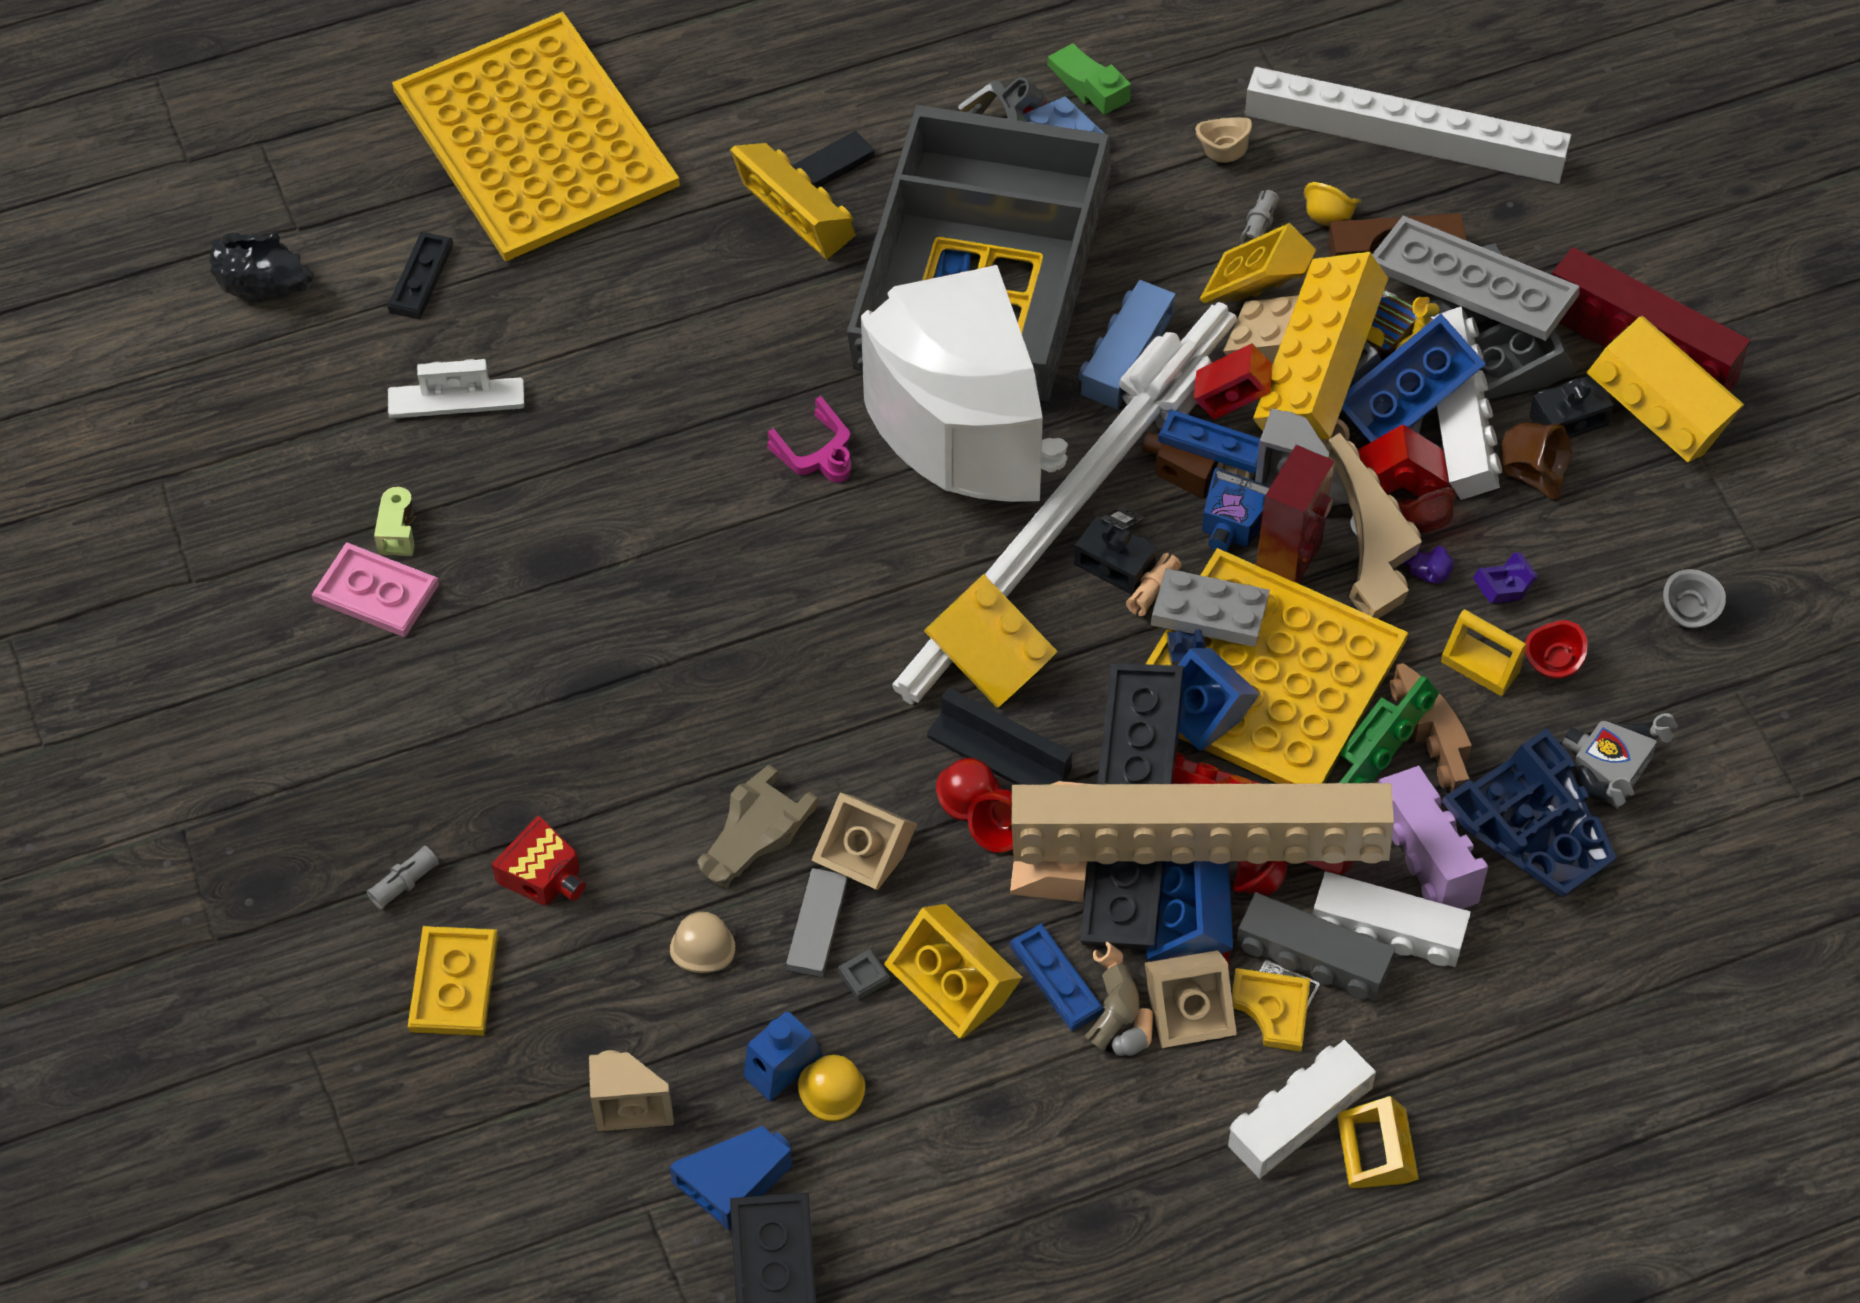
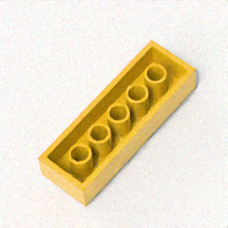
M1371 252L1312 259L1272 366L1270 393L1260 398L1253 416L1254 421L1262 431L1265 428L1271 408L1280 411H1290L1296 415L1306 417L1320 440L1332 437L1388 281V276Z

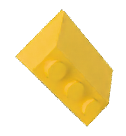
M1290 223L1224 252L1200 300L1204 304L1238 302L1250 296L1256 297L1271 287L1277 288L1292 278H1301L1308 272L1311 264L1310 261L1316 248Z
M985 574L978 578L924 630L996 708L1000 707L1058 652Z
M947 904L922 907L884 963L959 1039L966 1037L1000 1009L1023 978Z

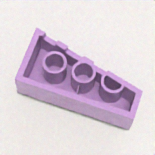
M1420 766L1379 779L1378 783H1392L1394 815L1392 840L1395 845H1401L1405 853V862L1409 872L1413 876L1417 875L1422 885L1421 892L1423 898L1459 909L1479 903L1488 865L1483 858L1474 859L1471 853L1473 844L1467 835L1459 837L1456 819L1450 811H1441V798Z

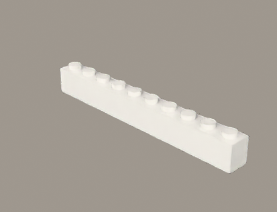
M1259 67L1254 68L1247 89L1245 116L1558 184L1560 183L1571 134Z

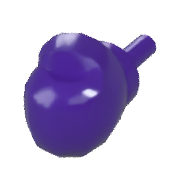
M1437 546L1430 553L1418 551L1414 558L1408 559L1402 565L1410 566L1411 575L1417 576L1430 584H1442L1449 578L1453 570L1454 560L1447 554L1448 551Z

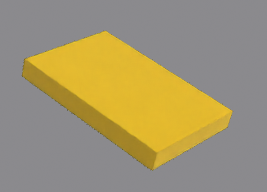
M423 926L408 1021L409 1032L485 1036L498 942L497 930Z

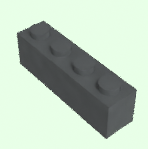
M1256 892L1238 928L1236 942L1237 947L1242 948L1244 952L1251 956L1265 957L1277 962L1279 966L1286 970L1300 971L1312 976L1314 980L1321 984H1332L1347 990L1356 998H1368L1375 1002L1392 966L1396 947Z

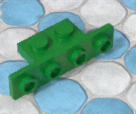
M1423 675L1420 676L1398 706L1382 697L1340 753V757L1352 765L1340 783H1372L1379 773L1390 764L1392 756L1401 744L1412 735L1414 727L1423 715L1432 709L1436 698L1439 696V692L1428 678Z

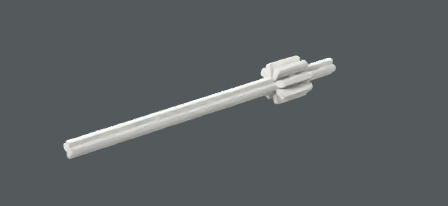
M1217 302L1215 306L1211 305L1182 341L1179 340L1177 334L1166 332L1163 337H1155L1121 377L1119 385L1121 389L1126 391L1122 398L1127 406L986 572L987 578L1005 597L1021 581L1152 422L1155 421L1157 427L1161 429L1170 409L1188 415L1197 405V402L1194 400L1196 370L1212 363L1208 355L1237 322L1236 315L1228 312L1227 305ZM930 639L895 680L892 687L895 692L902 695L903 700L912 705L915 702L919 703L953 661Z

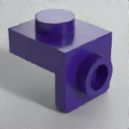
M1516 552L1512 554L1503 566L1479 568L1473 579L1481 589L1482 594L1493 604L1521 600L1537 579V574L1522 553Z

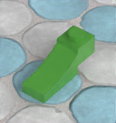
M1074 43L1048 56L1047 65L1084 104L1091 101L1103 115L1130 101V82L1112 64L1108 67L1100 65L1084 54Z

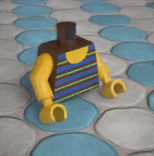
M1384 289L1366 341L1379 354L1381 359L1383 356L1388 357L1433 320L1431 317L1438 315L1439 306L1436 303H1429V297H1418L1411 304Z

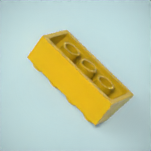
M766 143L735 145L730 149L743 185L824 259L828 260L856 236L851 223L854 219L849 211L843 206L838 208L834 205L832 198L822 187L818 189L814 187L809 176L801 168L795 170L781 150L778 149L775 152Z
M1643 316L1636 319L1613 340L1587 371L1588 375L1687 462L1703 456L1744 406L1740 400Z

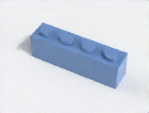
M1142 280L1138 281L1133 291H1127L1122 301L1120 313L1113 314L1107 327L1106 336L1104 338L1100 337L1097 340L1093 349L1092 359L1090 362L1085 361L1080 369L1078 380H1081L1082 396L1115 409L1119 408L1123 401L1122 395L1126 392L1120 388L1119 381L1154 338L1162 336L1174 316L1175 293Z

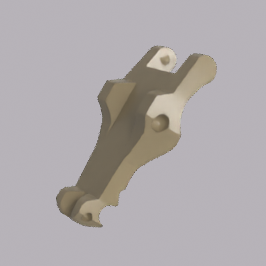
M771 765L766 766L748 782L739 784L731 793L730 809L724 830L708 853L702 854L698 859L701 873L716 885L729 888L731 881L736 876L740 877L742 872L757 857L788 846L802 823L816 810L819 798L808 792L798 803H795L772 787L777 781L780 772Z

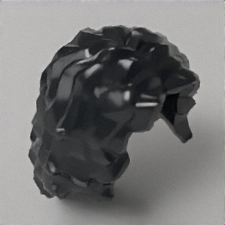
M273 231L267 236L227 233L223 235L221 241L214 240L212 242L213 248L210 253L212 267L210 272L216 277V281L225 293H230L239 299L248 297L250 300L261 301L265 297L277 298L278 296H288L291 292L307 290L306 284L313 280V271H310V268L307 266H302L299 254H292L288 247L280 242V236H278L277 231Z

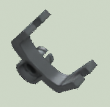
M1024 77L1016 78L1008 86L993 80L959 104L958 108L962 112L970 111V113L982 115L998 96L1006 110L1007 119L1025 121L1023 110L1027 106L1033 109L1039 108L1044 102L1045 94L1042 89L1036 87L1034 82Z

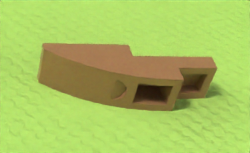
M1404 663L1396 666L1394 680L1390 681L1392 697L1400 703L1421 676ZM1439 693L1432 709L1426 712L1414 727L1412 737L1415 743L1426 741L1429 756L1431 758L1435 757L1438 764L1437 776L1439 784L1442 788H1447L1449 794L1469 780L1464 765L1468 764L1472 745L1457 715Z

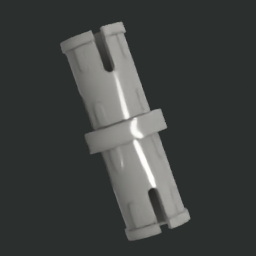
M1263 190L1259 194L1255 208L1251 209L1247 215V225L1240 237L1241 244L1264 235L1271 228L1273 223L1272 215L1280 201L1279 196L1275 192L1266 190L1265 193Z
M423 846L401 865H394L391 868L390 874L366 891L368 897L380 910L383 909L385 905L404 890L410 891L413 889L415 882L439 865L437 857L427 846Z

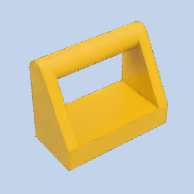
M1464 609L1459 615L1443 651L1441 663L1502 697L1520 673L1527 644ZM1468 628L1513 652L1511 657L1509 658L1468 635Z
M1389 1096L1337 1114L1350 1188L1406 1184L1419 1180L1406 1108L1394 1098ZM1380 1122L1388 1164L1362 1172L1354 1124Z

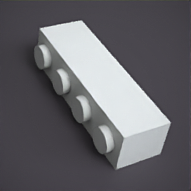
M1326 871L1313 909L1314 916L1396 947L1395 953L1399 955H1414L1428 959L1429 962L1435 965H1449L1456 967L1471 913L1467 910Z
M1345 1040L1334 1048L1332 1046L1326 1047L1316 1057L1315 1063L1307 1070L1304 1068L1298 1069L1288 1079L1287 1085L1278 1093L1275 1090L1269 1092L1260 1101L1259 1108L1250 1115L1243 1113L1231 1124L1228 1147L1260 1179L1333 1121L1339 1112L1345 1111L1373 1088L1376 1071Z

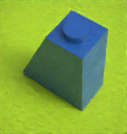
M760 1126L675 1161L670 1166L672 1183L727 1230H730L732 1228L730 1198L763 1196L792 1167L791 1146L778 1132L772 1134L763 1126Z

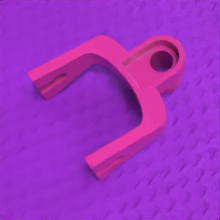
M822 396L815 399L817 409H815L814 416L836 435L826 446L817 452L803 457L796 456L774 428L768 431L770 441H768L767 448L796 474L806 475L818 469L828 480L835 483L844 482L850 477L852 463L850 453L847 450L850 431Z

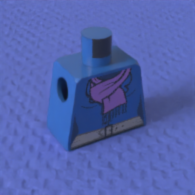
M1215 468L1204 509L1202 531L1211 535L1208 544L1213 550L1216 551L1218 548L1226 552L1231 542L1241 546H1248L1261 529L1265 495L1271 486Z

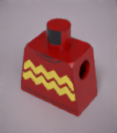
M537 816L492 863L496 883L541 905L550 904L559 893L571 901H575L582 895L586 886L585 882L576 877L580 870L576 852L540 816Z

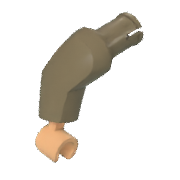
M1106 942L1108 951L1105 956L1098 950L1093 952L1094 960L1108 969L1102 975L1108 993L1104 1001L1105 1005L1103 1006L1106 1010L1085 1035L1088 1040H1091L1093 1044L1105 1051L1107 1045L1123 1024L1133 1023L1139 1010L1140 995L1128 967L1121 964L1123 961L1122 952L1109 942Z

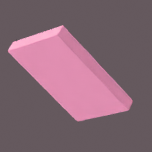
M346 542L312 593L313 602L405 638L439 586V582L435 576Z

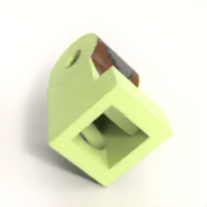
M392 487L382 495L374 535L378 555L413 556L415 544L411 526L408 525L414 520L415 511L411 494L403 487Z

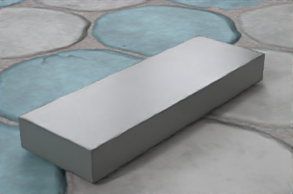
M811 869L786 962V970L823 977L848 883L847 876L831 871Z

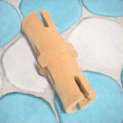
M1164 553L1155 567L1142 576L1140 586L1126 601L1127 608L1136 615L1140 608L1138 616H1144L1147 613V610L1157 599L1166 568L1176 571L1180 570L1181 563L1177 557L1171 555L1170 559L1166 562L1169 558V553Z

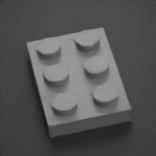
M1166 568L1152 613L1151 625L1195 634V630L1200 629L1205 637L1256 647L1270 590Z

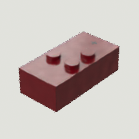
M1295 445L1265 495L1257 566L1295 583L1300 582L1323 543L1326 517L1334 501V498L1330 497L1334 460Z

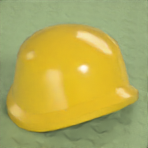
M1311 182L1304 189L1308 215L1313 221L1326 227H1330V222L1351 220L1357 205L1361 202L1360 199H1351L1341 190L1323 183Z
M834 1054L824 1056L805 1067L799 1077L798 1090L804 1106L812 1115L823 1121L834 1122L844 1120L857 1111L864 1098L865 1081L852 1061L844 1056Z

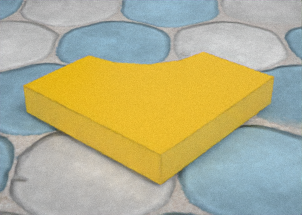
M1236 968L1232 991L1233 1008L1245 1012L1256 1021L1262 1032L1263 1046L1301 1052L1310 979Z

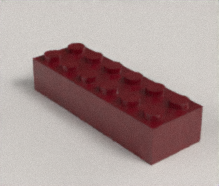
M1575 247L1570 249L1553 270V276L1579 286V296L1559 322L1560 324L1606 348L1636 319L1643 316L1729 392L1738 382L1750 339Z

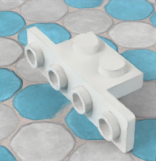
M486 359L417 364L420 385L391 387L388 389V413L390 418L520 409L525 406L523 379L489 380Z

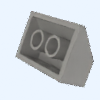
M1271 408L1259 442L1256 482L1271 486L1295 445L1329 458L1330 453L1306 417L1296 415L1290 411H1280Z

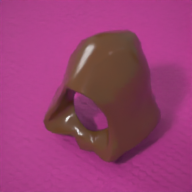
M1534 422L1518 423L1504 433L1500 444L1503 472L1509 477L1519 479L1538 489L1550 499H1559L1563 484V474L1572 456L1571 442L1566 428L1558 423L1550 425Z

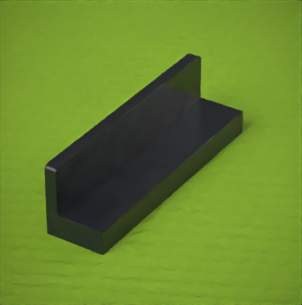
M950 687L941 697V714L927 731V737L930 740L964 758H975L984 762L991 769L992 773L1015 785H1051L1058 781L1064 782L1072 769L1071 751Z

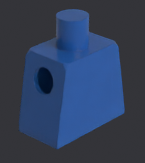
M787 1011L771 1021L767 1028L750 1041L747 1046L743 1075L770 1102L797 1079L805 1067L820 1059L823 1055L814 1035Z

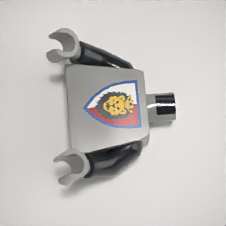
M1668 713L1658 715L1653 722L1639 724L1601 721L1590 736L1571 727L1562 745L1577 753L1572 773L1579 785L1585 787L1589 795L1588 798L1606 800L1618 809L1619 806L1626 802L1625 798L1627 795L1632 796L1635 794L1633 786L1652 760L1657 744L1655 739L1659 736L1662 742H1670L1673 739L1670 729H1676L1678 725L1674 717Z

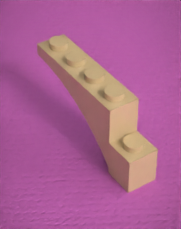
M1339 433L1328 440L1326 449L1330 453L1329 458L1335 461L1334 470L1347 494L1354 515L1358 537L1359 563L1357 582L1354 583L1349 598L1359 611L1379 619L1403 604L1409 591L1408 584L1404 576L1398 570L1394 571L1393 569L1417 554L1422 543L1421 535L1417 527L1412 522H1407L1400 513V507L1395 498L1387 495L1381 488L1376 473L1371 468H1366L1359 459V453L1355 445L1350 441H1346Z

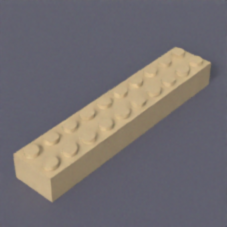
M1392 783L1012 785L1014 862L1038 864L1040 862L1060 861L1064 864H1075L1079 861H1098L1102 864H1112L1117 861H1135L1140 864H1150L1154 861H1173L1178 864H1187L1192 861H1211L1216 864H1224L1229 861H1249L1261 864L1267 861H1287L1298 864L1305 861H1325L1334 864L1342 861L1377 863L1389 861L1394 826Z

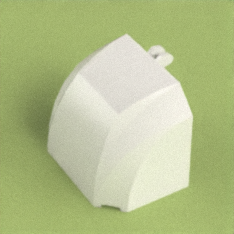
M994 265L893 287L887 293L888 300L874 312L867 310L861 315L864 403L880 435L908 466L946 491L974 498L1007 502L1040 501L1041 469L1054 472L1057 469L1063 468L1067 460L1065 453L1068 443L1061 438L1042 440L1043 417L1034 368L998 266Z

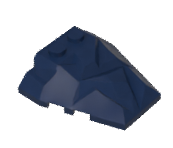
M1547 728L1522 744L1509 760L1474 783L1468 780L1441 800L1465 830L1561 897L1569 894L1617 858L1599 817L1592 816L1585 800L1589 795L1585 787H1578L1571 770L1575 765L1571 756Z

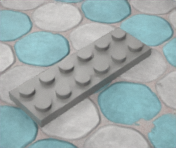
M1406 216L1400 218L1372 254L1387 276L1545 341L1579 296V286Z

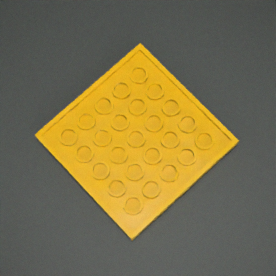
M1217 548L1201 576L1269 589L1270 592L1256 647L1204 636L1206 648H1211L1260 693L1242 720L1204 750L1277 784H1324L1338 761L1344 745L1353 735L1404 646L1408 632ZM1167 629L1146 664L1171 665L1167 635L1168 632H1176V630ZM1179 732V734H1178V738H1179V739H1182V740H1184V741H1186V742L1192 744L1187 738H1185V737Z

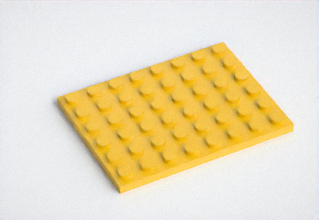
M564 12L392 82L395 94L505 262L680 186L678 175Z

